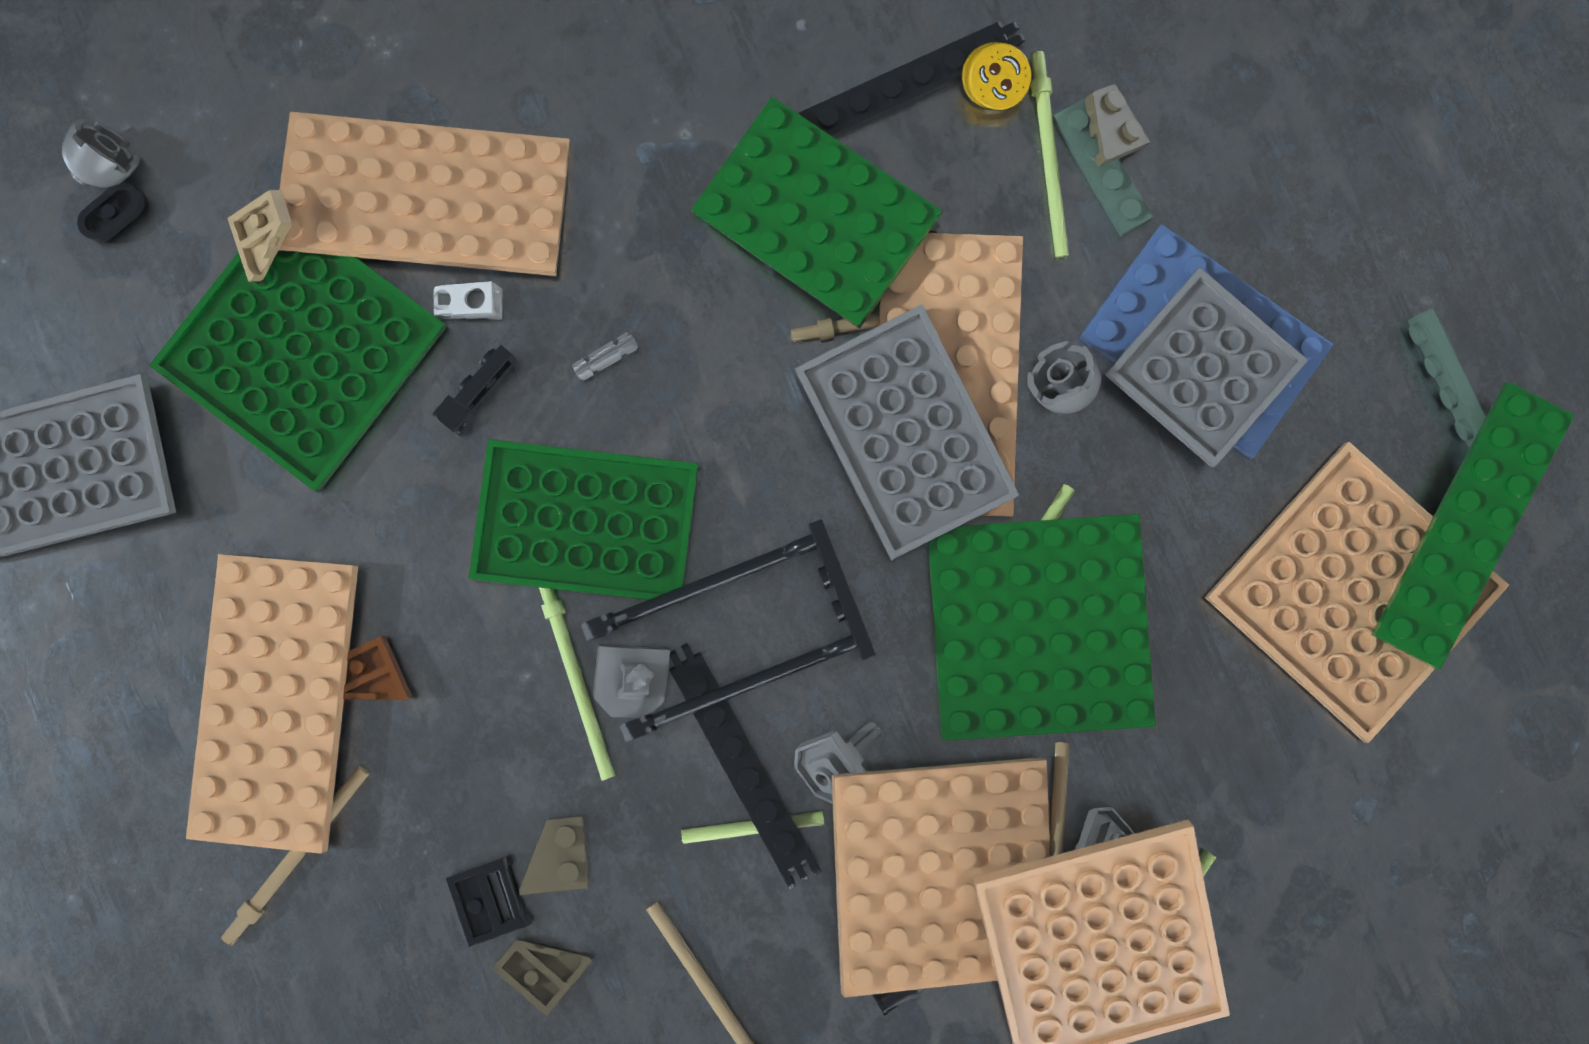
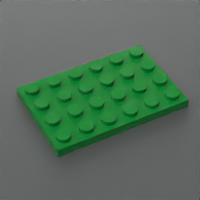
M773 96L691 209L696 216L859 329L942 215L941 209Z
M488 439L468 579L639 600H649L684 586L699 465L698 463Z

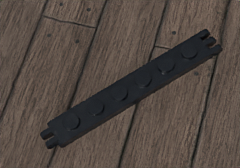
M1001 21L805 109L798 114L835 138L962 80L964 64L968 56L979 46L986 43L999 42L1018 47L1025 42L1023 34L1016 35L1010 39L1008 37L1020 29L1017 22H1012L1003 27Z
M685 643L681 648L687 659L682 662L675 650L670 652V658L675 666L671 667L669 671L686 701L719 688L700 652L693 655L690 647ZM723 701L693 713L788 888L791 890L796 887L795 880L790 875L794 870H796L802 882L809 879L802 867L807 863L813 874H819L821 870L728 701Z

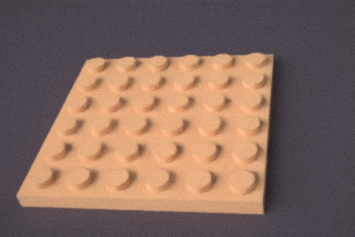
M1348 441L1337 450L1205 596V599L1363 742L1369 743L1434 671V668L1371 636L1433 516ZM1492 571L1452 649L1508 588L1509 584L1494 571Z
M1039 757L831 775L841 994L844 997L998 981L973 877L1050 857L1047 760Z
M1189 819L973 877L1013 1044H1127L1230 1016L1194 826Z

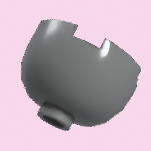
M79 118L74 121L63 139L62 157L71 171L72 177L82 185H92L101 188L118 185L132 175L139 165L138 155L131 156L125 149L128 142L117 132L100 122L90 126L85 124L84 118Z
M1064 341L1051 345L1037 356L1039 362L1034 367L1032 373L1028 372L1027 381L1031 393L1043 407L1054 413L1071 414L1081 411L1092 403L1101 385V371L1097 361L1086 346L1071 345L1069 341Z

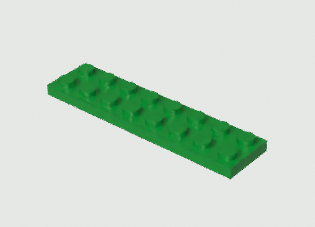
M1511 382L1503 384L1371 636L1434 669L1441 670L1575 414Z

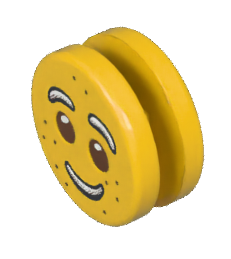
M999 42L983 44L968 56L962 71L963 87L968 97L981 107L992 110L1011 108L1024 98L1031 83L1029 61L1020 49L1011 44Z

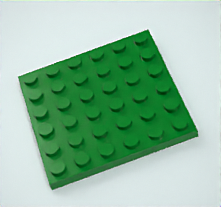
M278 250L264 279L259 282H248L238 252L149 366L314 492L319 493L447 326L356 257Z
M1140 514L963 525L927 542L942 741L1156 727Z

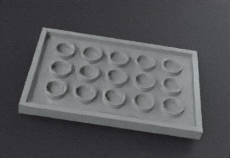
M922 304L795 368V372L890 560L1020 496Z
M138 374L0 411V557L176 513L150 386L146 375Z

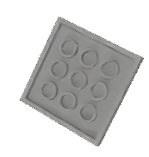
M1199 267L1104 375L1213 468L1217 466L1308 360Z

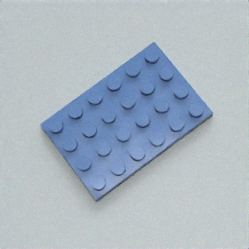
M1161 224L1079 338L1115 363L1199 267L1202 268L1308 360L1233 446L1248 458H1254L1334 344Z

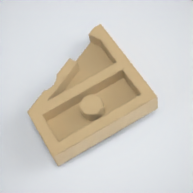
M268 190L227 218L248 282H259L264 279L292 225L281 190Z

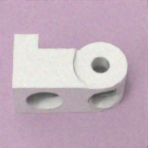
M492 281L434 287V316L439 319L448 320L462 318L503 320V289Z

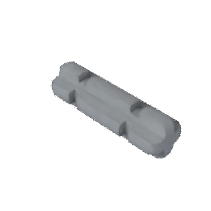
M626 332L617 337L618 341L615 343L610 341L588 354L589 358L586 360L582 358L573 363L572 368L577 377L584 381L593 376L594 371L600 372L622 359L621 355L624 353L628 355L637 350L638 344L632 334Z

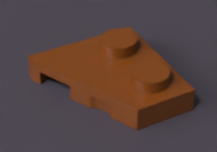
M379 636L348 651L347 676L343 699L409 700L413 698L386 636Z

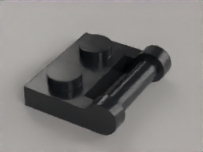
M509 855L446 878L469 947L532 924L529 913L524 912L509 868L512 866ZM496 872L511 916L510 920L504 922L501 920L486 876Z

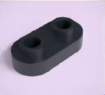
M125 182L109 187L80 212L77 219L79 231L94 242L110 240L142 213L145 205L143 194L137 188ZM131 198V205L124 208L125 200ZM104 220V227L101 230H97V224Z

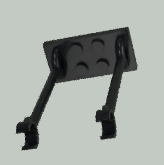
M822 519L808 524L810 535L790 542L783 547L614 614L610 612L580 624L586 640H594L618 630L622 625L817 549L823 566L818 568V572L825 589L832 587L837 600L831 602L838 622L846 621L851 633L850 636L657 713H649L619 725L626 742L656 731L658 727L857 649L861 660L876 655Z

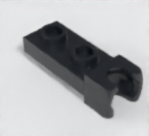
M502 345L496 350L494 348L489 350L480 361L482 367L474 376H467L457 388L459 393L456 397L452 398L448 395L433 412V416L452 432L460 436L476 418L472 414L474 409L517 359Z

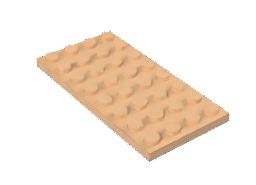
M290 112L279 190L282 191L292 225L279 250L556 276L570 139Z
M928 233L880 300L879 326L921 304L923 305L1015 485L1023 236ZM1014 499L980 516L1013 517Z
M218 554L186 839L320 854L328 852L344 703L343 694L347 676V656L350 648L358 566Z

